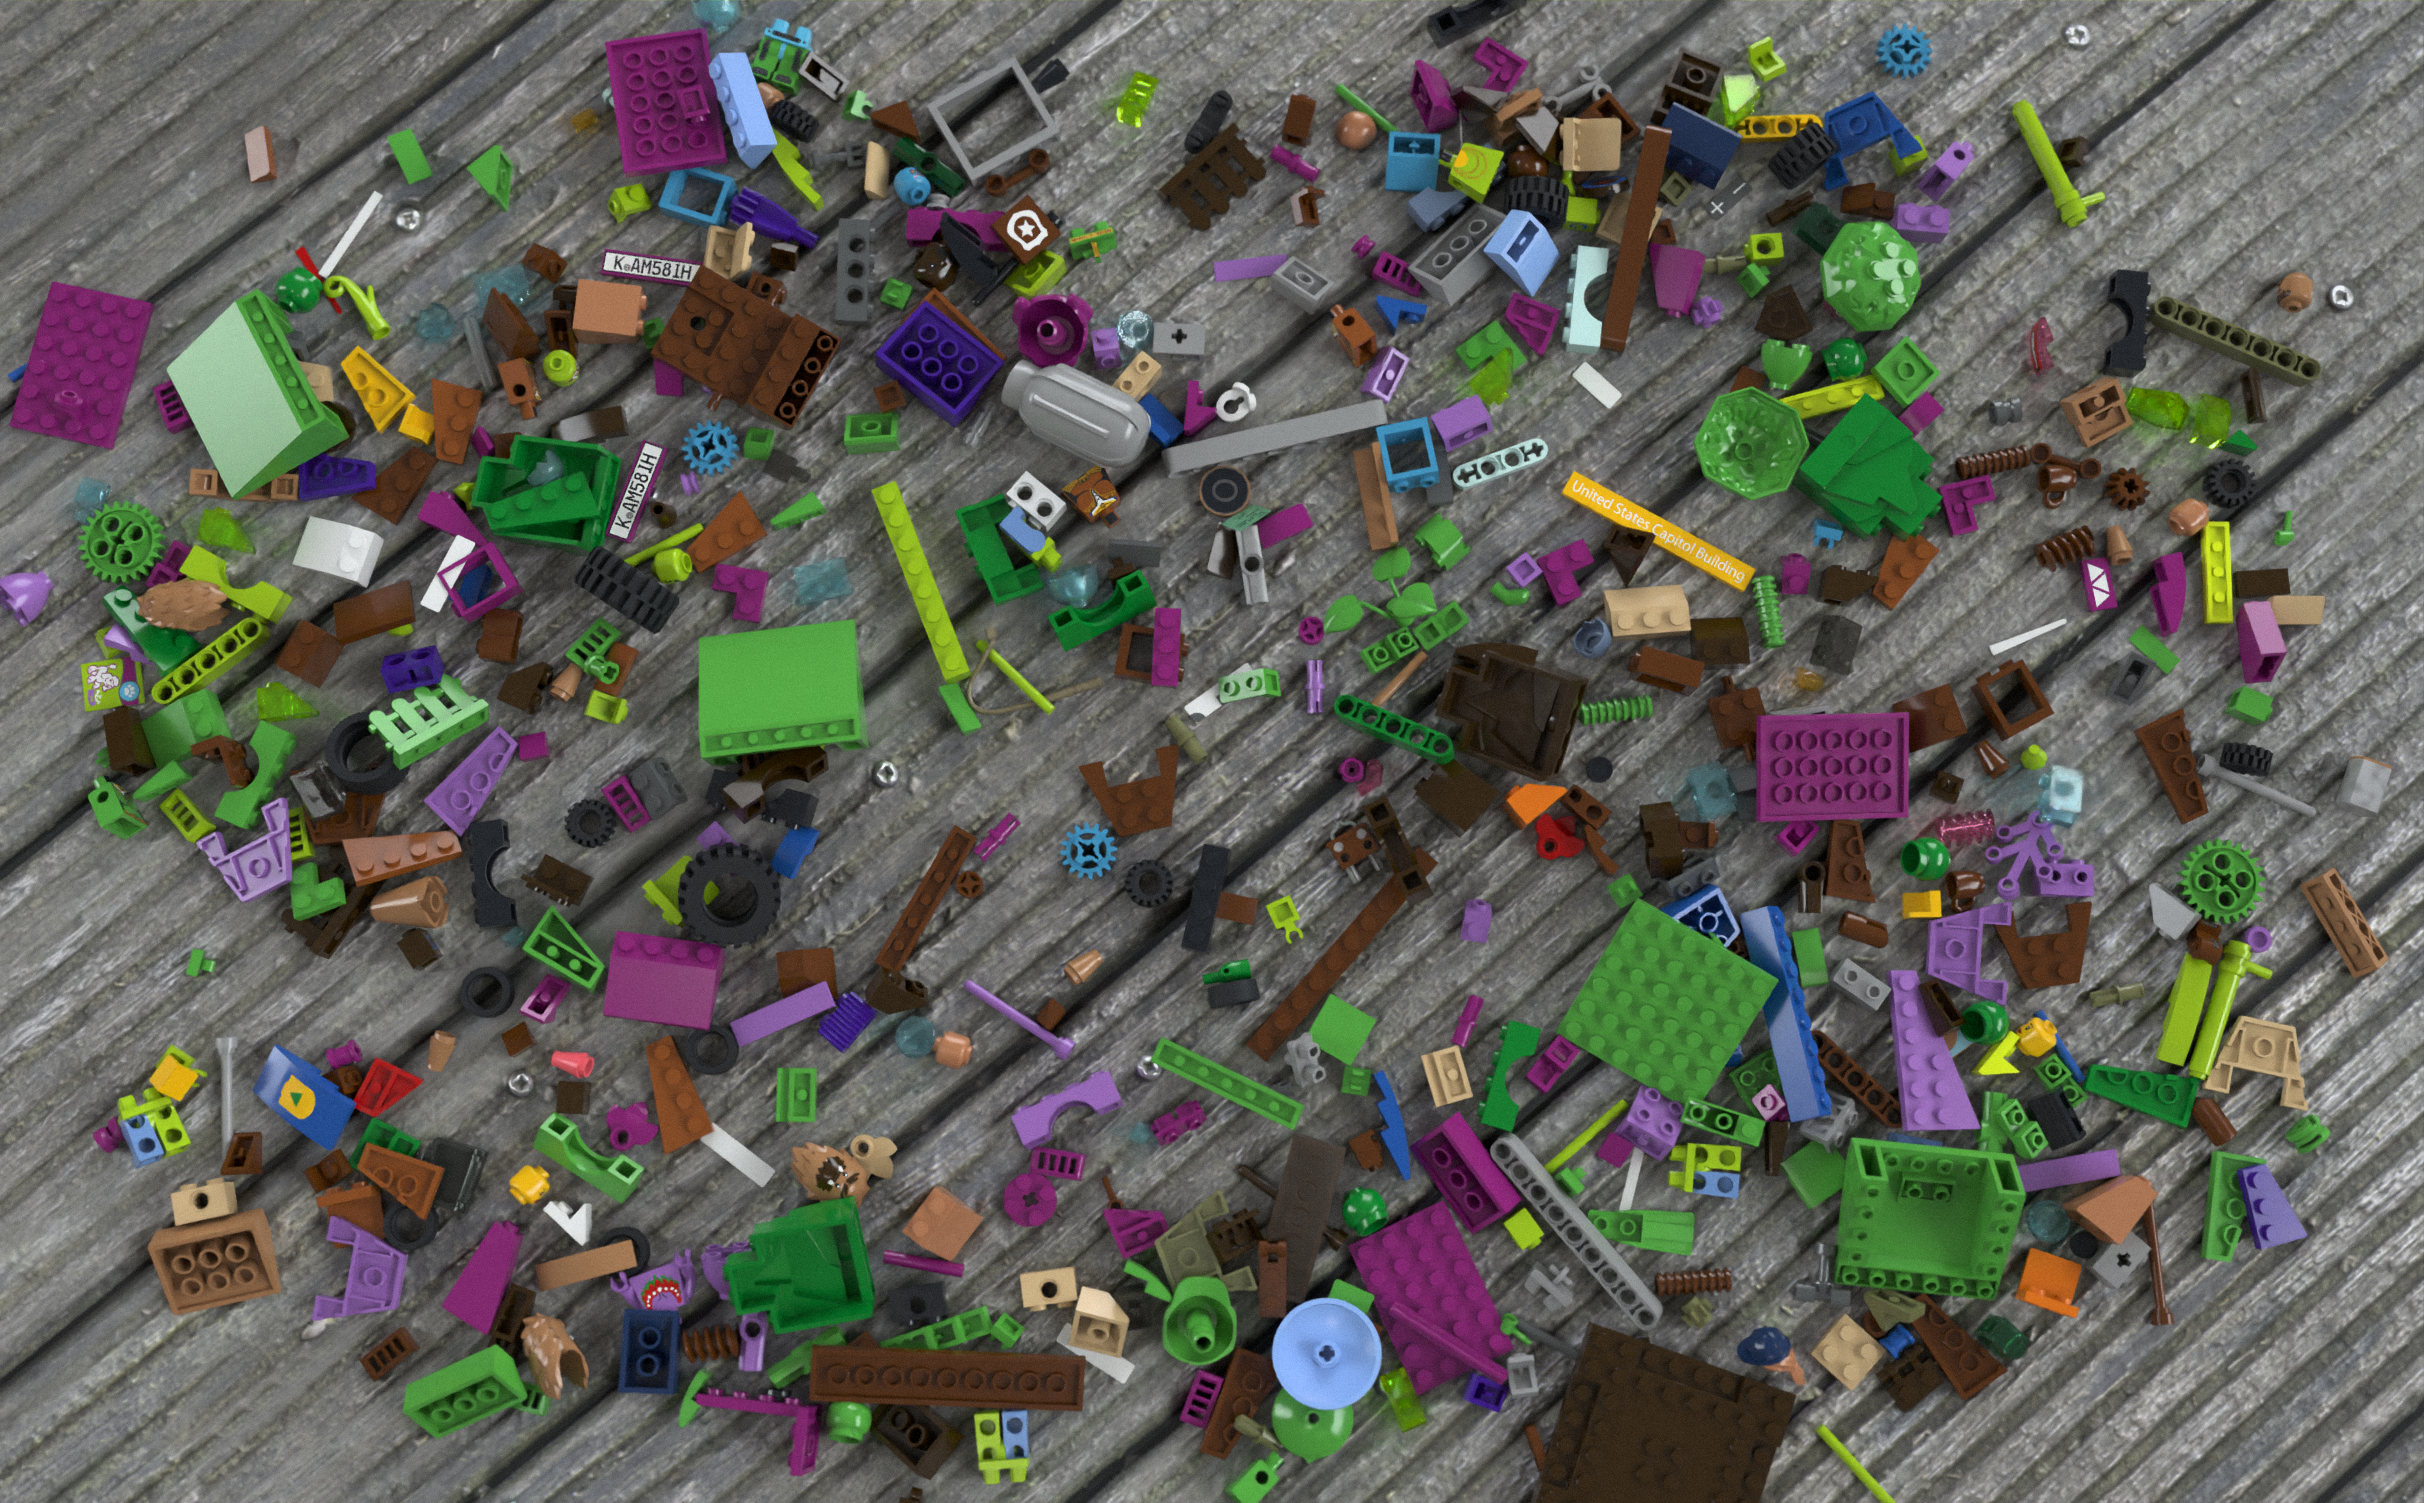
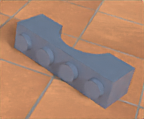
M1486 143L1484 146H1482L1493 149L1489 143ZM1503 160L1492 181V186H1496L1505 177L1504 173L1507 165ZM1427 187L1408 201L1406 211L1422 231L1426 233L1430 229L1435 231L1445 222L1444 219L1450 214L1455 216L1465 207L1464 204L1472 198L1458 189L1452 192H1438Z

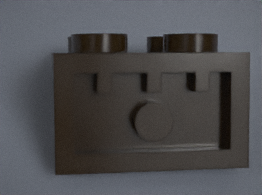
M545 854L533 877L526 874L521 876V879L527 881L525 887L545 896L549 892L551 893L549 899L567 907H570L571 903L580 906L594 879Z

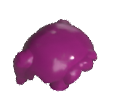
M1073 293L1069 294L1068 297L1060 294L1038 295L1029 301L1022 296L1018 297L1013 308L1012 320L1018 326V347L1020 352L1026 358L1032 360L1034 365L1042 369L1049 365H1058L1060 363L1073 367L1087 344L1088 323L1093 316L1091 306L1083 298Z

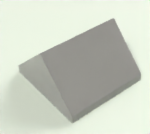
M1294 256L1273 273L1271 279V289L1312 316L1335 284Z

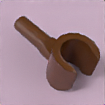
M1108 1177L1102 1178L1101 1180L1109 1199L1108 1209H1112L1111 1205L1114 1202H1119L1121 1208L1124 1209L1123 1201L1121 1198L1116 1197Z

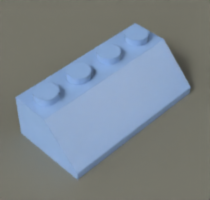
M718 53L708 66L709 74L714 81L718 100L721 102L726 123L729 125L733 136L734 146L737 148L740 158L751 169H756L774 149L777 141L746 53Z

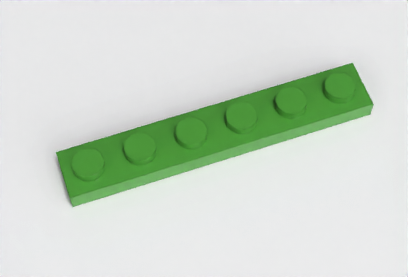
M1161 1037L1151 1059V1062L1291 1130H1295L1306 1106L1164 1037Z

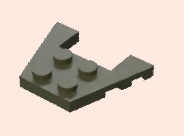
M1221 1188L1216 1190L1154 1241L1173 1293L1180 1281L1192 1276L1217 1278L1224 1283L1227 1291L1258 1289L1250 1265L1223 1274L1219 1262L1205 1237L1208 1233L1204 1221L1229 1212Z

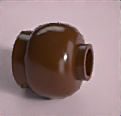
M1532 145L1517 146V151L1511 153L1506 161V172L1510 179L1523 176L1545 177L1549 171V160L1542 157Z

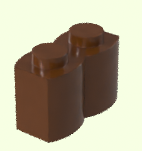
M494 608L482 615L481 628L483 629V634L476 643V653L479 654L481 660L515 665L524 621V615L521 612Z

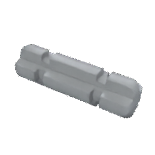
M989 400L984 402L981 408L982 412L977 414L969 428L970 433L967 432L963 438L964 444L970 448H976L980 441L979 437L983 436L991 422V416H994L998 410L997 405Z

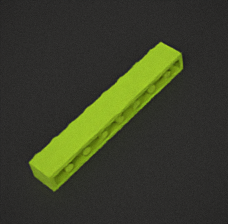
M896 481L872 489L874 499L946 683L953 684L971 677V671Z

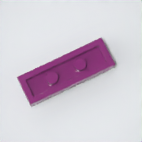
M1155 607L1152 687L1178 688L1181 629L1180 608Z

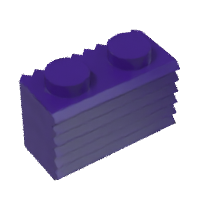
M853 991L850 994L844 993L836 1002L838 1008L832 1015L827 1013L818 1024L821 1028L817 1032L841 1053L847 1051L879 1013L872 1006L867 1005L866 1001Z

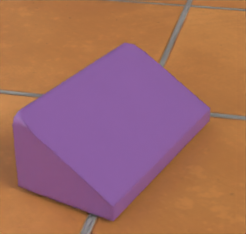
M1392 346L1381 347L1360 391L1388 404L1410 359Z

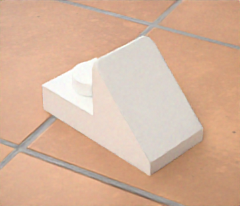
M550 1201L543 1210L581 1246L589 1245L592 1241L591 1203H585L573 1216L571 1214L573 1212L572 1208L564 1201H560V1203L558 1201Z

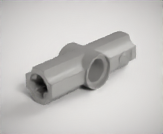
M1250 525L1242 531L1235 530L1246 605L1254 606L1269 603L1258 525ZM1250 559L1256 560L1260 565L1254 572H1250L1245 568V563Z

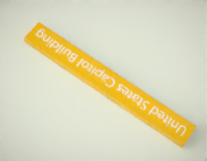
M1573 471L1561 493L1562 496L1616 525L1654 533L1656 535L1652 542L1654 546L1741 593L1745 591L1756 570L1576 471Z

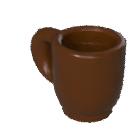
M2043 465L2040 467L2037 474V485L2040 492L2043 493V503L2046 508H2058L2063 503L2066 492L2075 487L2077 475L2074 469L2063 465ZM2050 493H2060L2056 499L2049 498Z
M1967 870L1950 871L1945 877V890L1948 897L1952 900L1951 907L1954 913L1957 914L1971 910L1975 897L1984 892L1985 880L1981 873ZM1959 899H1968L1965 904H1958Z

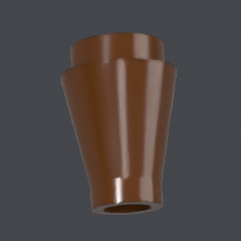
M1987 740L1980 742L1973 748L1986 776L1990 775L1993 780L2010 769V766L2007 764L2009 761L1992 747Z

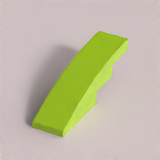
M772 127L777 145L771 153L784 175L798 193L819 212L825 204L822 197L810 187L813 183L810 173L798 163L802 159L799 150Z
M2190 953L2185 954L2168 999L2170 1006L2161 1027L2164 1032L2155 1053L2157 1059L2180 1066L2184 1065L2190 1049L2212 966L2207 961L2192 959Z

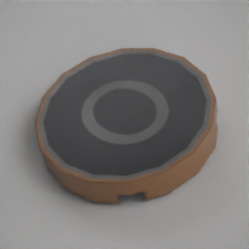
M1219 466L1208 471L1201 480L1199 488L1200 500L1203 506L1214 516L1223 518L1232 517L1242 511L1249 502L1251 492L1249 481L1244 473L1230 466Z

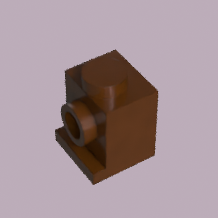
M753 270L746 288L748 292L758 298L767 299L772 288H778L773 298L776 296L778 290L783 292L776 303L778 308L780 304L783 305L787 298V290L782 281L761 275ZM765 287L771 288L770 291L764 293Z
M1373 1129L1347 1141L1362 1170L1369 1169L1370 1173L1384 1166L1383 1159L1380 1156L1384 1151L1377 1139L1372 1141L1370 1137L1375 1134Z

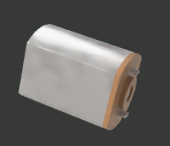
M2362 755L2351 757L2335 802V807L2361 817L2377 816L2392 767Z

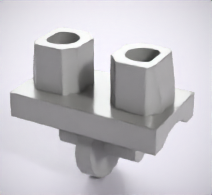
M1305 1032L1299 1039L1287 1043L1289 1053L1284 1056L1287 1065H1292L1298 1087L1302 1088L1309 1083H1317L1326 1077L1324 1068L1319 1066L1317 1057L1320 1054L1319 1044L1313 1042L1311 1033Z
M1537 1261L1532 1266L1530 1275L1524 1284L1525 1288L1534 1295L1544 1287L1549 1294L1544 1298L1543 1303L1552 1312L1559 1309L1562 1305L1567 1307L1572 1302L1571 1298L1574 1295L1568 1289L1572 1281L1566 1276L1570 1270L1566 1265L1559 1270L1554 1264H1551L1546 1269Z

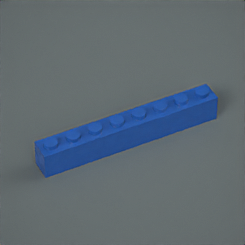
M1765 906L1739 914L1751 963L1778 978L1777 985L1762 1008L1791 1123L1832 1115L1830 1109L1832 1106L1831 1098L1826 1093L1824 1085V1071L1819 1066L1817 1058L1818 1047L1812 1038L1810 1031L1811 1020L1806 1014L1804 1007L1805 996L1799 987L1797 980L1798 969L1792 960L1790 952L1792 949L1791 942L1786 936L1784 929V915L1778 906Z

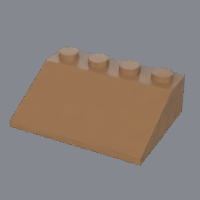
M263 1208L158 1230L148 1245L149 1253L174 1316L281 1292L272 1234Z

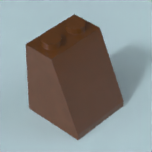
M300 618L274 664L320 688L345 645L340 646L335 636Z

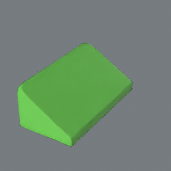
M957 683L938 687L939 693L964 736H968L981 728L978 718Z

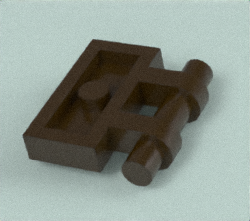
M1919 1342L1911 1348L1907 1346L1901 1351L1902 1355L1892 1362L1888 1361L1882 1366L1883 1369L1876 1374L1877 1379L1881 1383H1884L1889 1378L1893 1381V1384L1885 1390L1904 1413L1947 1380L1931 1358L1926 1357L1921 1362L1918 1360L1917 1356L1925 1351ZM1909 1363L1912 1369L1901 1377L1898 1371Z

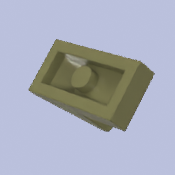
M1873 1288L1864 1293L1863 1296L1864 1301L1884 1332L1896 1326L1899 1321L1911 1323L1925 1314V1304L1890 1289Z

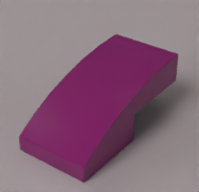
M1925 392L1897 419L1914 433V439L1945 409L1928 392Z
M1304 503L1297 504L1255 524L1258 525L1259 539L1264 549H1268L1289 537L1293 538L1314 526Z
M174 540L163 562L156 563L145 585L153 588L158 584L185 579L187 575L179 570L192 548L180 540Z
M1559 1034L1523 1078L1544 1095L1568 1068L1580 1050Z

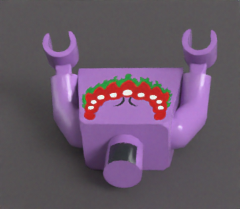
M686 1249L685 1257L678 1256L677 1251H675L672 1263L629 1279V1282H627L625 1272L621 1271L619 1276L622 1281L616 1282L610 1277L611 1288L619 1292L635 1309L678 1311L677 1307L690 1303V1298L694 1294L697 1281L695 1269L690 1261L691 1251Z

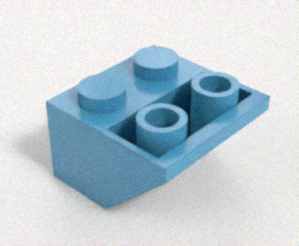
M1389 132L1385 191L1420 193L1427 187L1436 191L1440 134Z

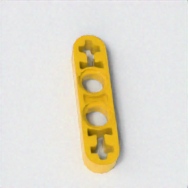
M1811 114L1744 116L1729 118L1725 122L1724 127L1730 129L1734 125L1735 129L1739 130L1738 134L1742 135L1739 143L1789 141L1797 134V128H1800L1798 131L1800 132L1807 123H1810V125L1818 123L1821 127L1822 123L1817 116ZM1757 123L1762 124L1766 129V133L1757 135L1752 129L1753 125ZM1787 123L1791 128V132L1782 134L1778 130V124ZM1746 124H1748L1747 135H1745L1746 130H1743Z

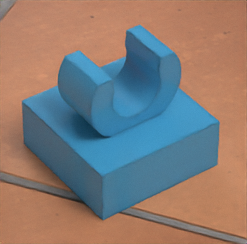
M1815 518L1813 524L1814 545L1818 546L1820 539L1827 538V549L1831 550L1834 546V540L1840 541L1843 533L1841 524Z

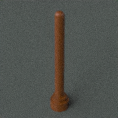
M2152 1202L2144 1212L2147 1245L2151 1248L2148 1253L2155 1301L2151 1322L2152 1325L2174 1324L2173 1313H2170V1308L2166 1306L2154 1203Z

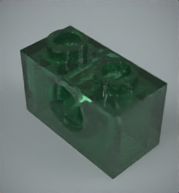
M1815 201L1796 223L1791 233L1821 256H1824L1844 224L1848 222L1842 219L1839 220L1826 205ZM1824 226L1828 228L1830 234H1824L1819 227Z
M1989 1314L1972 1333L1995 1356L2011 1361L2021 1358L2027 1351L2026 1345L2030 1342L2007 1318Z

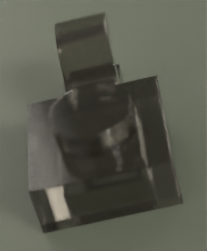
M775 449L772 450L762 470L765 475L786 484L790 477L807 484L811 476L807 470L796 466L798 463L796 458Z

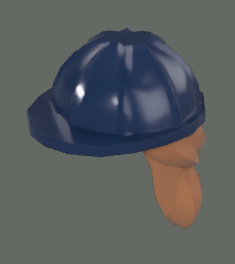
M1769 1326L1754 1329L1749 1337L1743 1339L1738 1344V1357L1744 1363L1759 1365L1770 1371H1788L1794 1383L1799 1386L1806 1383L1803 1370L1795 1359L1789 1338L1780 1329Z

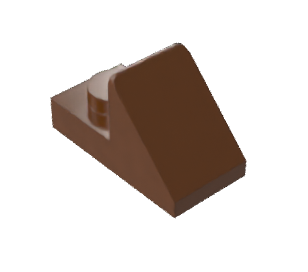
M1875 183L1844 187L1840 213L1890 221L1893 217L1896 193L1875 190Z

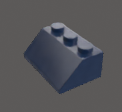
M1674 102L1661 126L1672 129L1665 166L1714 190L1742 135Z

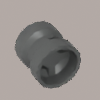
M2011 397L2006 401H1990L1988 414L1991 424L1999 426L2007 421L2010 423L2020 422L2023 412L2019 398Z

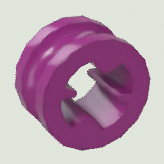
M1366 234L1355 243L1351 251L1358 253V258L1362 260L1373 250L1376 243L1369 241V236Z

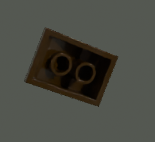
M879 1404L872 1413V1422L869 1429L912 1472L930 1481L964 1437L949 1421L929 1405Z

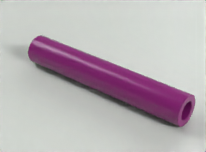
M885 1250L883 1263L960 1278L963 1277L965 1264Z

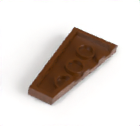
M2183 708L2133 731L2182 825L2209 813L2202 783L2197 776L2195 767L2197 763L2195 755H2192L2189 743L2191 738L2189 730H2186Z
M1235 1346L1198 1449L1200 1452L1226 1460L1243 1434L1234 1428L1236 1417L1241 1414L1250 1419L1254 1417L1259 1409V1405L1265 1396L1269 1394L1278 1378L1274 1369L1273 1359Z

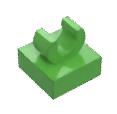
M856 90L848 94L841 116L842 119L849 122L855 119L862 122L869 120L870 117L862 112L863 107L866 109L873 108V103L865 100L866 93Z
M1753 262L1736 278V281L1752 299L1769 283L1766 276L1771 274V272L1765 265L1758 268Z
M889 277L880 302L905 312L914 288L909 284Z
M660 316L646 322L643 336L641 335L649 352L652 351L666 327Z
M1630 873L1606 887L1619 909L1630 904L1637 897L1643 896Z
M193 948L186 974L197 977L199 969L213 972L216 961L203 959L205 950Z
M1345 1066L1341 1093L1367 1097L1371 1070Z
M1580 1166L1572 1171L1566 1167L1557 1172L1553 1179L1572 1198L1585 1188L1580 1180L1586 1173Z
M1004 1312L989 1331L991 1333L989 1340L992 1342L997 1338L1004 1343L1000 1349L1005 1350L1007 1347L1011 1348L1026 1328Z

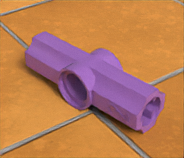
M767 1311L743 1315V1321L740 1326L739 1370L763 1371L765 1339L768 1332ZM751 1321L757 1322L760 1326L758 1336H753L748 1331V1325Z

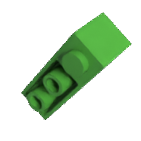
M1690 1096L1687 1097L1680 1122L1751 1147H1759L1766 1121Z

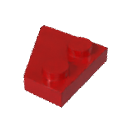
M377 1057L353 1100L357 1103L355 1108L370 1116L378 1117L420 1086L424 1079Z

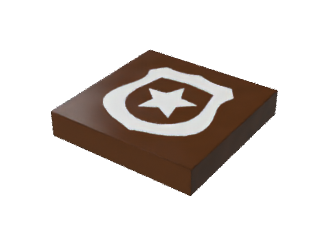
M1029 195L1025 196L989 227L1023 267L1062 234Z

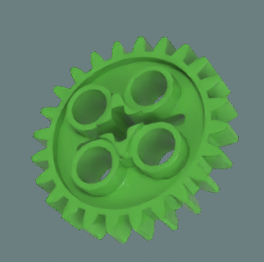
M114 501L113 508L104 504L103 513L95 509L97 517L95 519L91 517L86 518L90 526H81L86 531V535L78 536V539L85 542L84 545L78 547L79 550L86 552L80 557L81 560L88 562L85 567L93 571L94 576L98 578L102 576V580L108 583L112 580V583L119 585L121 580L125 584L130 585L131 577L140 582L141 573L149 577L148 568L155 567L154 560H163L158 551L166 549L165 546L160 544V541L165 540L166 536L159 533L164 529L162 525L156 524L159 518L151 515L152 511L149 509H143V506L138 503L132 505L129 501H125L123 506L121 503ZM119 522L118 529L112 532L113 525ZM143 530L141 539L136 540L137 533ZM108 545L107 553L102 555V549ZM132 554L131 562L125 564L127 556Z
M2220 838L2214 839L2212 843L2209 840L2204 841L2202 846H2193L2194 852L2190 851L2185 854L2189 861H2180L2179 864L2185 870L2176 872L2177 875L2183 877V881L2177 882L2176 885L2183 886L2184 890L2178 895L2187 896L2188 899L2185 903L2187 905L2192 904L2195 911L2201 912V919L2205 920L2210 916V922L2217 923L2220 920L2221 924H2228L2229 919L2232 923L2238 922L2239 916L2241 918L2249 916L2247 910L2255 911L2257 909L2252 902L2262 901L2257 893L2265 891V888L2259 886V882L2265 881L2266 878L2259 877L2257 873L2262 871L2263 867L2254 866L2258 860L2257 857L2248 858L2251 852L2250 849L2240 851L2241 843L2232 846L2230 839L2224 840L2222 843ZM2216 857H2219L2222 860V869H2219L2216 866ZM2237 874L2243 879L2242 887L2238 886L2235 881ZM2200 876L2206 881L2204 889L2198 883ZM2220 894L2226 897L2225 906H2222L2219 902Z

